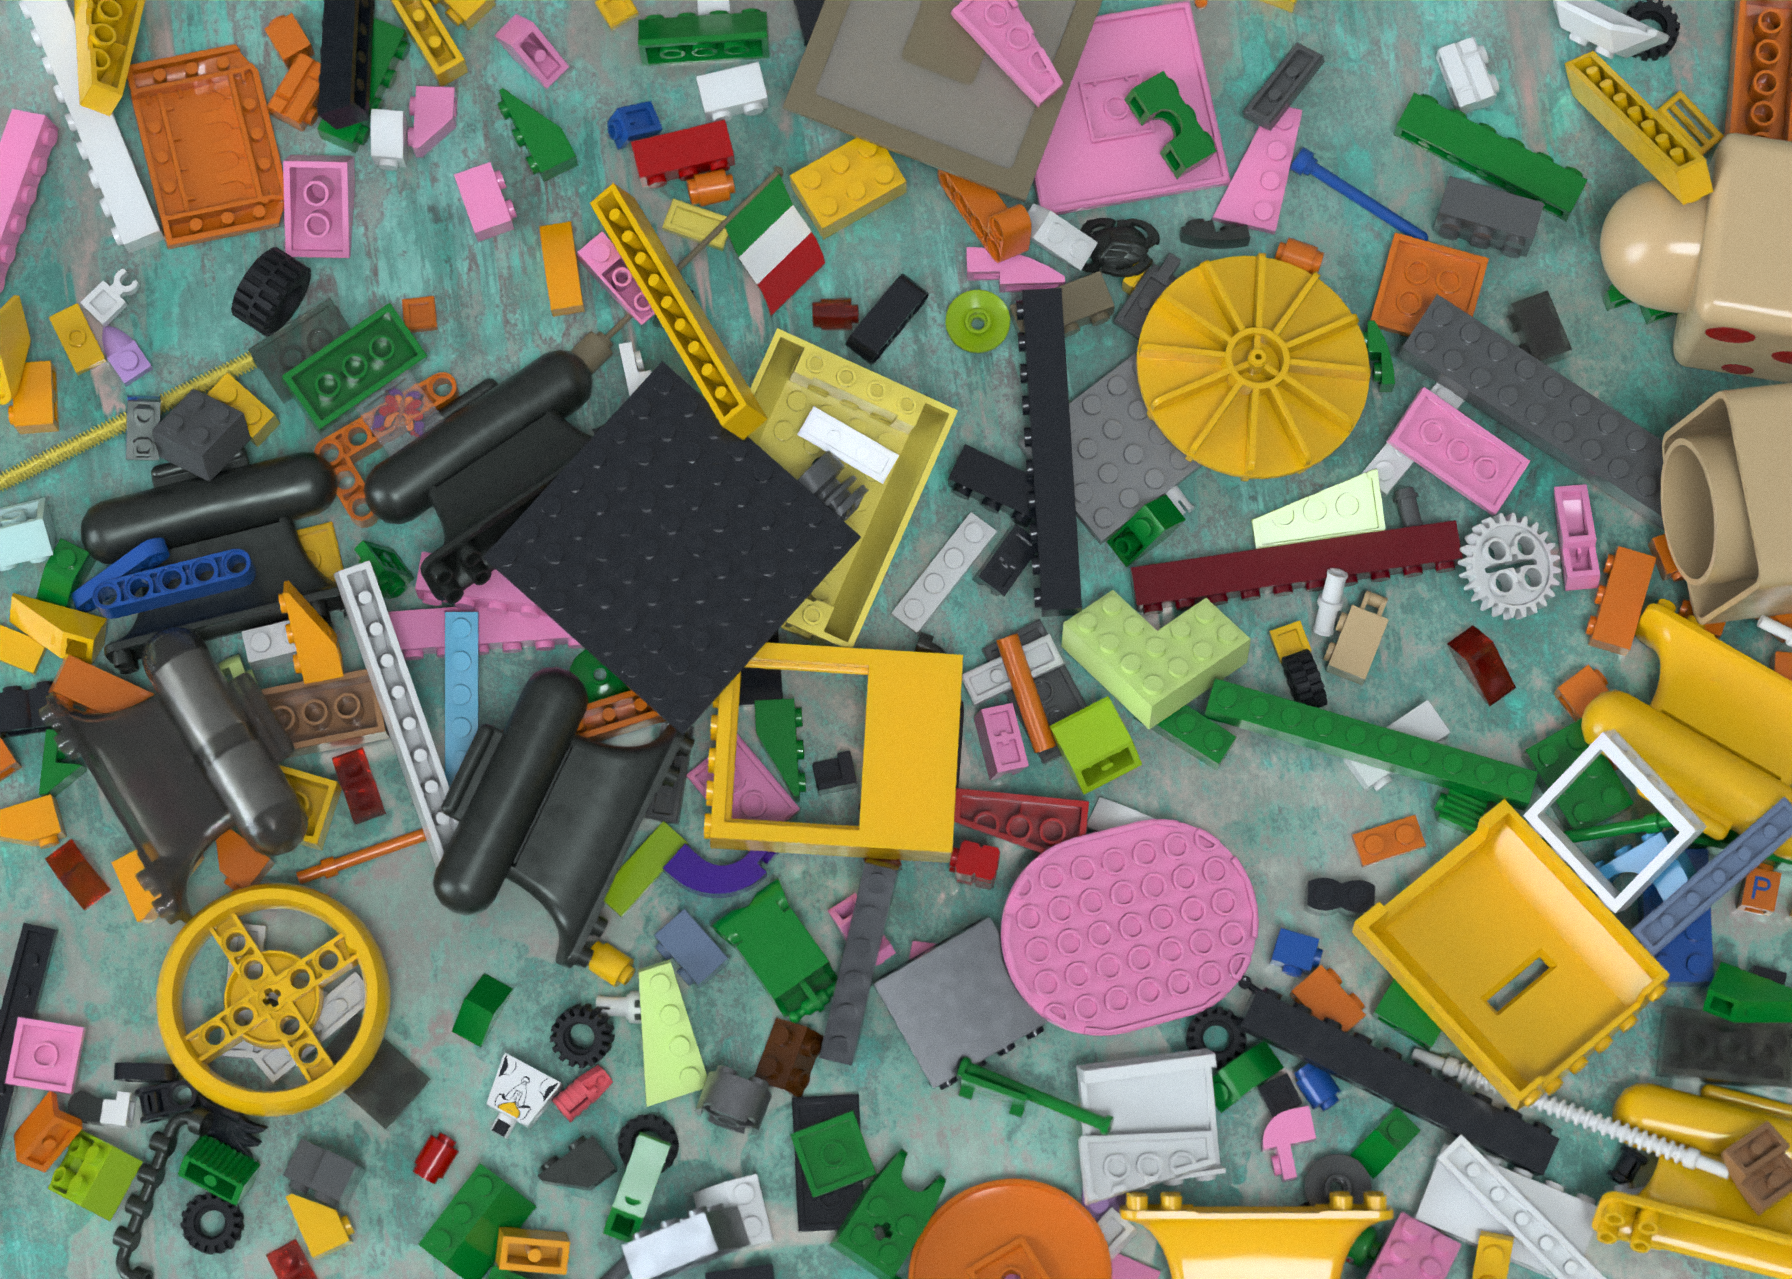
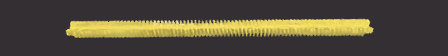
M248 351V355L244 353L245 357L242 354L241 358L237 356V360L233 358L234 362L230 360V364L226 362V365L223 363V368L219 365V369L215 367V371L211 369L212 373L208 370V375L204 372V376L200 374L201 378L196 376L197 380L193 378V381L190 379V384L186 381V385L182 383V387L178 385L179 389L175 386V391L171 388V392L167 390L168 394L166 392H163L164 396L160 394V414L162 415V411L166 413V410L170 411V408L173 409V406L176 407L192 389L200 392L203 391L204 393H206V390L210 391V388L212 389L227 372L236 379V376L239 377V373L243 375V372L247 373L246 370L250 372V368L254 370V367L257 368L250 352ZM123 412V416L120 413V418L116 415V419L112 417L113 421L108 419L109 423L105 420V425L101 422L102 427L97 424L98 428L94 426V430L90 428L91 432L87 429V434L83 431V436L81 433H79L80 437L75 435L76 439L72 436V441L68 438V442L64 440L65 445L60 442L61 446L57 444V448L53 446L54 450L50 447V452L46 449V453L42 451L43 455L38 453L39 457L35 454V459L31 456L32 461L27 458L28 462L23 460L24 464L20 462L21 466L16 464V468L13 465V470L9 467V471L5 469L6 473L1 471L0 490L3 492L4 488L8 489V486L11 488V485L15 486V483L18 485L19 481L22 483V479L26 481V478L30 479V476L37 475V472L39 474L41 470L44 472L45 468L48 470V467L52 468V465L55 467L56 463L59 465V461L63 463V460L67 461V458H71L70 456L74 457V454L77 456L78 452L81 454V451L85 452V449L88 451L89 447L93 448L92 445L96 447V444L100 445V442L107 441V438L109 440L111 436L114 438V434L118 436V433L122 434V431L125 433L127 414Z

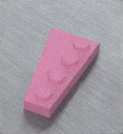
M963 0L952 9L950 15L1037 107H1040L1062 88L1063 82L1044 48L1040 47L1029 22H1026L1016 0Z

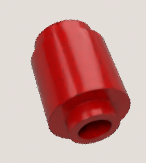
M439 1132L437 1137L430 1134L414 1161L416 1166L413 1172L436 1185L439 1178H444L459 1153L454 1148L457 1142Z

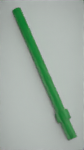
M1660 812L1645 814L1644 818L1562 832L1573 843L1644 831L1648 834L1663 832L1664 828L1674 826ZM1543 837L1542 839L1547 843V845H1548L1549 847H1552V846L1547 842V840Z

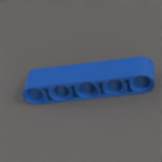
M231 549L102 581L94 587L92 600L104 617L116 619L245 587L254 581L256 568L247 552L241 549ZM236 564H246L242 572H231ZM203 572H214L211 579L207 581L199 580ZM171 580H182L181 584L177 588H167L168 583ZM149 587V591L145 596H135L139 588ZM117 595L116 600L112 604L103 605V601L107 596Z

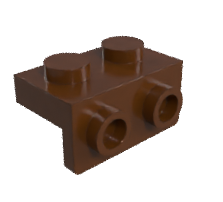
M776 1018L754 1077L768 1082V1087L787 1092L794 1097H802L805 1088L809 1084L810 1074L816 1058L820 1054L824 1036L809 1027Z

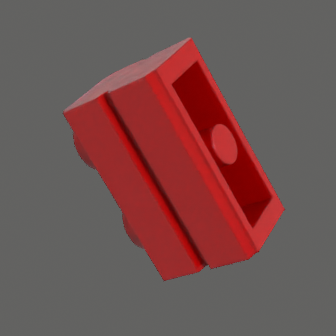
M964 840L960 848L953 847L949 872L955 873L957 883L970 886L975 883L978 888L991 890L994 888L1000 862L999 848L988 845L980 847L979 843Z

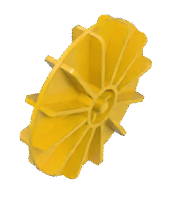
M1258 253L1257 256H1234L1213 261L1206 260L1177 278L1155 301L1142 326L1136 354L1138 384L1148 410L1147 415L1149 419L1154 420L1165 437L1177 449L1187 455L1185 458L1191 463L1194 460L1214 471L1240 477V480L1248 482L1249 479L1279 478L1295 473L1301 474L1308 468L1320 463L1339 448L1351 434L1361 416L1368 395L1371 376L1368 351L1358 325L1359 318L1357 314H1352L1342 299L1319 279L1321 276L1315 271L1312 275L1290 263L1266 258V253Z

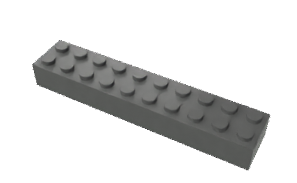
M1437 294L1397 356L1664 530L1660 493L1661 474L1664 463L1662 440Z

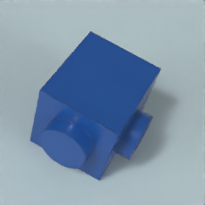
M1280 928L1270 964L1283 968L1282 973L1301 978L1302 974L1309 975L1311 967L1318 968L1323 949L1317 948L1318 938Z

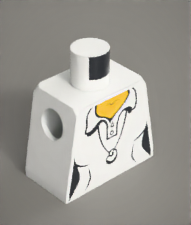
M505 1053L487 1100V1105L499 1112L490 1130L508 1139L516 1123L531 1129L552 1103L551 1100L561 1092L563 1085L561 1082Z

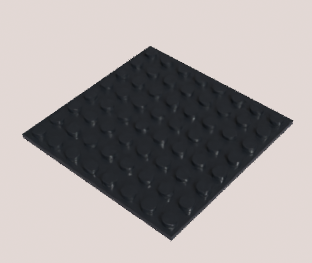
M662 361L483 558L680 734L684 735L860 540L861 536L749 437L742 440L724 428L707 400Z

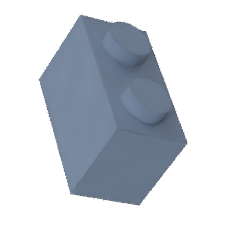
M685 909L654 935L658 941V944L655 946L656 950L665 960L673 958L681 967L676 972L688 986L695 983L700 989L730 963L728 957Z

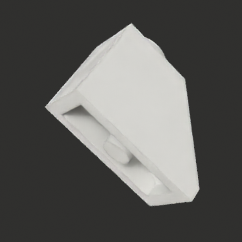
M371 109V157L374 165H379L380 169L395 171L398 167L407 168L409 125L404 111Z

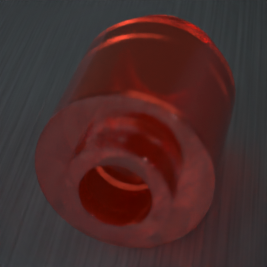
M821 298L820 302H813V328H821L822 331L853 330V324H859V304H852V298Z

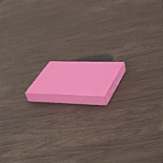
M737 734L732 818L787 822L800 811V808ZM708 758L686 775L705 800L707 780L714 781V774L708 773Z

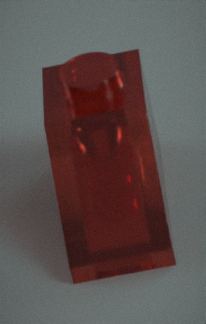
M1474 625L1447 643L1458 667L1488 706L1493 705L1516 688L1494 642Z

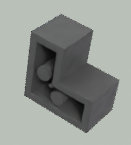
M301 1138L283 1175L291 1179L288 1186L304 1194H307L308 1190L311 1189L316 1192L314 1196L316 1199L336 1209L339 1203L346 1207L348 1206L365 1170L358 1164Z

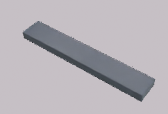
M1786 797L1782 798L1630 930L1653 957L1792 837V804Z

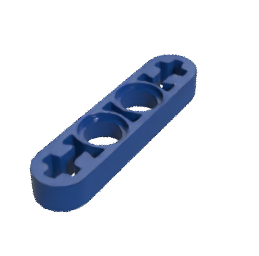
M153 538L144 541L74 591L71 597L76 610L86 613L97 609L92 600V591L98 583L154 569L168 559L170 553L164 538ZM116 595L107 596L103 601V605Z

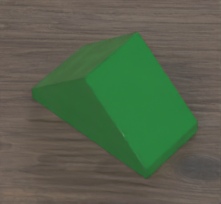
M484 973L464 998L452 1032L481 1048L514 989Z

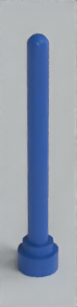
M1305 147L1301 149L1290 167L1291 170L1300 176L1302 174L1306 176L1311 174L1406 236L1428 241V234L1319 165L1317 163L1318 159L1314 158L1315 154Z

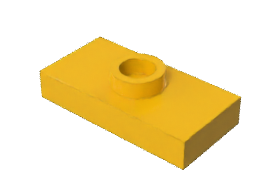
M78 303L49 317L77 375L107 362Z

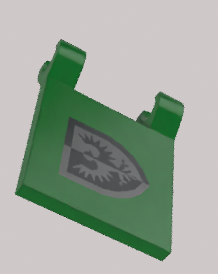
M963 1073L958 1096L971 1100L974 1092L1011 1104L1009 1114L1022 1118L1028 1102L1027 1095Z

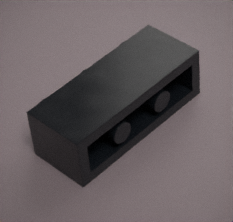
M965 444L948 478V486L952 488L951 492L966 500L972 497L981 501V506L990 512L998 514L999 511L1009 514L1011 515L1010 519L1020 526L1028 527L1030 523H1036L1035 511H1029L1028 491H1034L1033 479H1027L1026 472Z

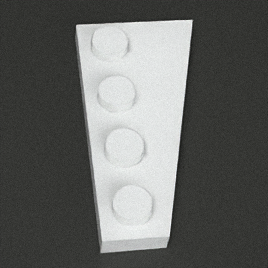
M1212 1131L1080 1136L1078 1139L1085 1205L1214 1167L1216 1164Z

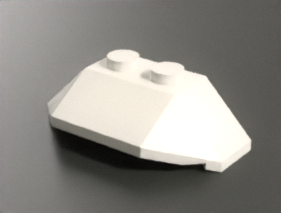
M1553 0L1560 27L1571 32L1569 39L1583 46H1586L1588 41L1597 45L1596 52L1610 59H1613L1615 54L1628 58L1663 44L1670 37L1596 0Z

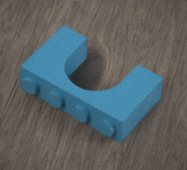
M1673 829L1653 834L1647 833L1641 837L1643 843L1633 848L1629 844L1613 853L1616 857L1613 861L1606 864L1604 860H1601L1593 865L1611 884L1624 872L1640 874L1676 837ZM1685 850L1653 882L1663 901L1697 873ZM1589 886L1588 888L1596 895V897H1598V895Z

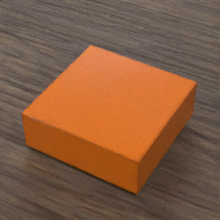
M434 296L402 299L404 323L411 333L438 330Z

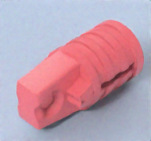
M596 1065L576 1078L571 1085L569 1084L564 1091H561L551 1101L571 1123L584 1110L588 1109L591 1104L595 1103L613 1081L599 1065Z

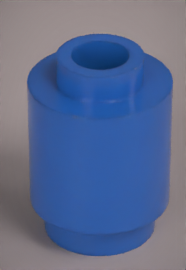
M1310 1064L1305 1065L1294 1073L1298 1080L1296 1082L1297 1086L1313 1110L1320 1107L1324 1112L1340 1101L1337 1095L1341 1090L1330 1074Z

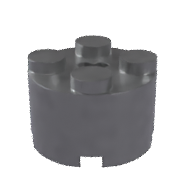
M718 1065L716 1071H711L708 1074L695 1112L700 1117L703 1111L710 1115L709 1122L727 1130L744 1134L745 1129L750 1128L752 1129L751 1135H757L772 1094L767 1090L768 1082L750 1076L749 1080L736 1076L737 1072L734 1069Z

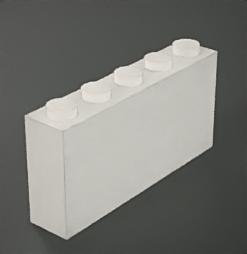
M1444 1143V1144L1441 1146V1148H1440V1151H1439V1153H1438L1437 1158H1438L1450 1145H1447V1144ZM1486 1154L1482 1155L1583 1256L1585 1255L1594 1232L1592 1219L1597 1208L1595 1206V1199L1577 1193L1576 1197L1563 1192L1565 1187L1549 1180L1542 1184L1532 1180L1533 1174L1517 1167H1514L1513 1171L1500 1166L1502 1161ZM1437 1160L1435 1161L1413 1218L1446 1236L1475 1248L1478 1247L1481 1230L1512 1236ZM1514 1238L1510 1262L1550 1279H1555Z

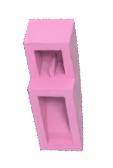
M966 247L967 281L999 280L1000 293L1050 289L1065 284L1064 275L1029 257L1017 255L997 263L985 248Z
M1587 484L1554 487L1557 534L1565 591L1598 588L1600 570L1595 547L1597 539Z

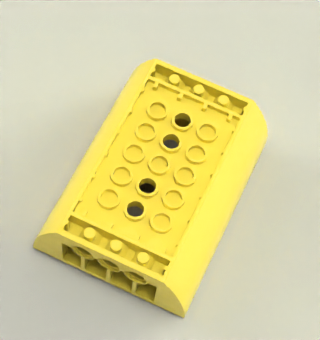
M777 328L750 388L768 420L748 437L798 480L812 466L814 460L826 453L825 450L797 435L813 406L899 455L883 484L840 460L845 466L837 479L843 482L853 475L857 478L847 490L853 494L861 485H864L869 490L863 497L859 505L860 507L845 521L861 538L780 627L787 632L820 646L853 648L958 410Z

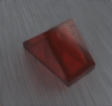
M72 839L45 858L58 880L85 911L112 891Z

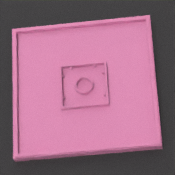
M1190 1L1096 16L1033 180L1039 206L1060 215L1228 186L1231 180ZM1162 71L1165 72L1168 78L1175 81L1179 89V95L1185 104L1193 108L1197 122L1203 131L1211 135L1214 147L1217 150L1208 162L1179 179L1175 177L1160 154L1166 144L1174 139L1172 128L1162 120H1152L1141 126L1124 100L1134 87Z

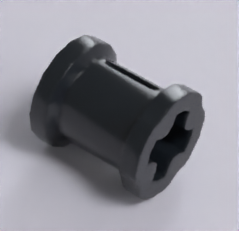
M1622 1145L1620 1148L1621 1155L1613 1169H1608L1605 1174L1619 1185L1633 1183L1632 1181L1641 1166L1646 1165L1648 1162L1647 1158L1641 1153Z

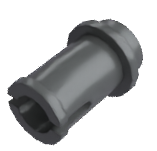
M1408 487L1395 491L1396 498L1393 499V502L1398 504L1403 528L1424 525L1416 500L1419 494L1414 491V488Z

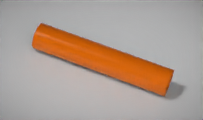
M1018 633L996 640L1034 753L1055 747L1056 743Z

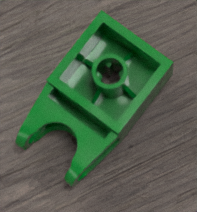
M902 1148L892 1156L862 1191L829 1244L879 1279H893L928 1224L946 1183V1178L939 1175L922 1192L910 1190L902 1179V1170L908 1152ZM877 1227H880L884 1233V1238L879 1240L875 1238L877 1232L873 1230Z

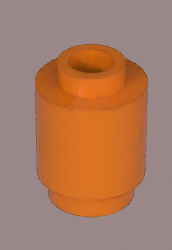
M724 169L694 175L693 179L686 180L691 205L699 204L702 207L730 201V194L735 193L732 174L726 175Z
M1288 238L1287 243L1280 241L1275 259L1290 263L1313 275L1315 271L1319 272L1325 253L1318 251L1316 246Z

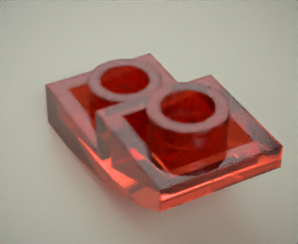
M361 747L333 757L332 761L354 824L356 825L386 814L364 748Z
M296 1239L266 1255L278 1279H318Z

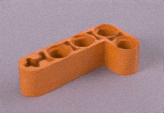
M938 169V179L944 192L995 262L1000 263L1028 251L1032 225L1030 216L1023 205L1017 204L1007 208L996 191Z

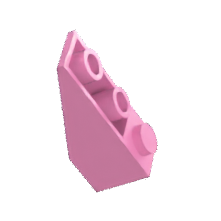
M603 231L577 252L578 261L641 326L655 315L615 245Z

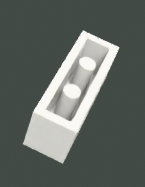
M1428 700L1386 727L1443 745H1447L1445 739L1450 734L1449 729ZM1343 759L1365 792L1373 787L1377 792L1393 781L1390 777L1394 774L1393 772Z

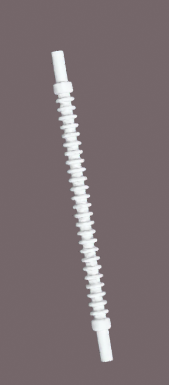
M1417 1047L1414 1049L1411 1060L1440 1070L1445 1077L1452 1079L1456 1076L1459 1082L1465 1079L1467 1085L1475 1083L1477 1089L1483 1086L1485 1092L1491 1089L1494 1095L1499 1093L1481 1072L1477 1071L1474 1065L1469 1068L1467 1062L1460 1064L1457 1058L1449 1056L1446 1059ZM1545 1093L1529 1107L1533 1109L1536 1106L1539 1112L1546 1110L1548 1116L1555 1113L1557 1119L1565 1117V1122L1567 1123L1573 1120L1575 1126L1581 1123L1584 1129L1591 1127L1593 1133L1599 1130L1602 1136L1610 1134V1139L1612 1140L1618 1137L1620 1143L1628 1141L1630 1147L1636 1144L1638 1145V1150H1642L1644 1147L1647 1149L1648 1154L1655 1151L1657 1157H1660L1661 1154L1665 1155V1160L1667 1161L1673 1158L1675 1164L1683 1162V1167L1694 1170L1696 1167L1728 1179L1730 1176L1724 1163L1700 1155L1698 1149L1689 1147L1688 1150L1684 1149V1144L1676 1146L1674 1140L1667 1143L1665 1137H1662L1660 1140L1657 1139V1134L1655 1133L1649 1136L1647 1130L1641 1133L1638 1127L1630 1129L1628 1123L1622 1126L1620 1120L1612 1122L1610 1116L1604 1119L1602 1118V1113L1594 1115L1592 1109L1585 1112L1583 1106H1580L1578 1109L1575 1108V1103L1567 1105L1565 1099L1559 1102L1556 1096L1549 1098Z

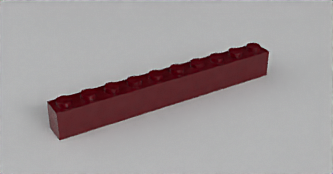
M1456 520L1131 567L1130 580L1135 611H1143L1144 615L1149 616L1160 614L1163 612V608L1176 607L1177 611H1185L1205 598L1215 606L1228 603V599L1241 597V601H1253L1260 599V594L1273 593L1275 597L1292 594L1293 589L1306 588L1307 592L1320 591L1324 589L1327 570H1330V568H1337L1347 572L1348 578L1344 587L1358 584V580L1371 578V582H1383L1391 579L1390 575L1403 574L1405 578L1422 575L1424 570L1436 569V573L1450 572L1456 569L1455 566L1459 565L1458 561L1462 560L1463 557L1460 551L1461 546Z

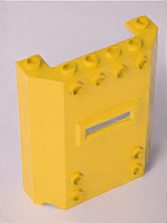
M1505 799L1479 819L1477 830L1385 906L1380 901L1354 922L1352 930L1357 939L1515 1111L1524 1106L1530 1107L1545 1093L1548 1096L1554 1094L1564 1084L1561 1080L1570 1072L1573 1075L1579 1073L1589 1063L1586 1059L1595 1051L1598 1054L1605 1051L1614 1041L1611 1038L1620 1030L1623 1033L1630 1030L1638 1022L1636 1016L1648 1003L1658 1000L1668 989L1665 985L1670 974ZM1540 958L1549 969L1500 1010L1496 1011L1487 1001Z

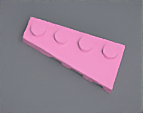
M1289 107L1271 131L1259 126L1212 217L1213 221L1224 224L1236 223L1239 227L1247 225L1248 229L1275 234L1303 110Z

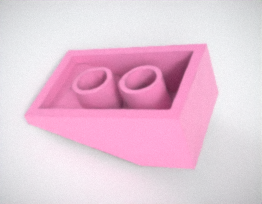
M289 155L283 161L285 253L291 257L350 258L355 196L354 156Z

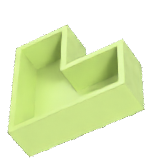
M1112 590L1063 623L1061 647L1148 729H1151L1211 688L1215 678L1222 680L1246 664L1251 639L1207 598L1159 630H1156Z

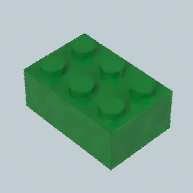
M1582 718L1531 746L1522 754L1521 758L1529 770L1538 772L1536 783L1543 794L1589 747L1584 740L1581 729ZM1600 754L1551 805V808L1564 830L1568 831L1603 825L1629 810L1634 802L1607 757Z

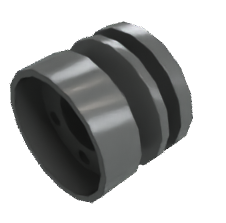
M829 450L798 481L845 522L860 507L859 505L863 497L869 490L864 485H861L851 494L847 489L857 478L853 475L840 482L837 477L845 465Z

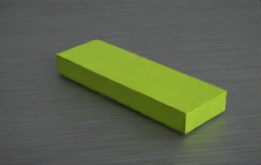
M663 821L618 870L604 899V903L622 918L664 872L663 867L683 845H689L688 842Z

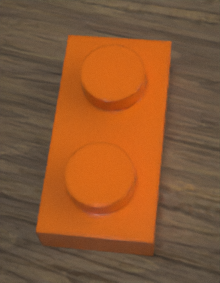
M1416 815L1352 835L1362 868L1426 847Z

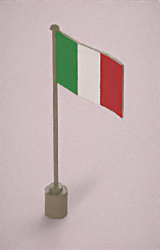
M780 166L773 167L774 172L676 266L680 272L725 228L739 261L761 291L768 306L770 317L825 265L824 256L816 237L802 219L789 197L781 179L784 175V170ZM629 313L606 335L600 331L597 334L590 331L570 350L586 363L591 375L613 355L610 349L613 344L610 339L633 318Z

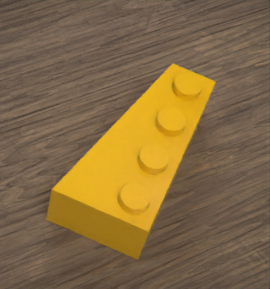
M74 0L79 105L111 116L123 96L145 0Z

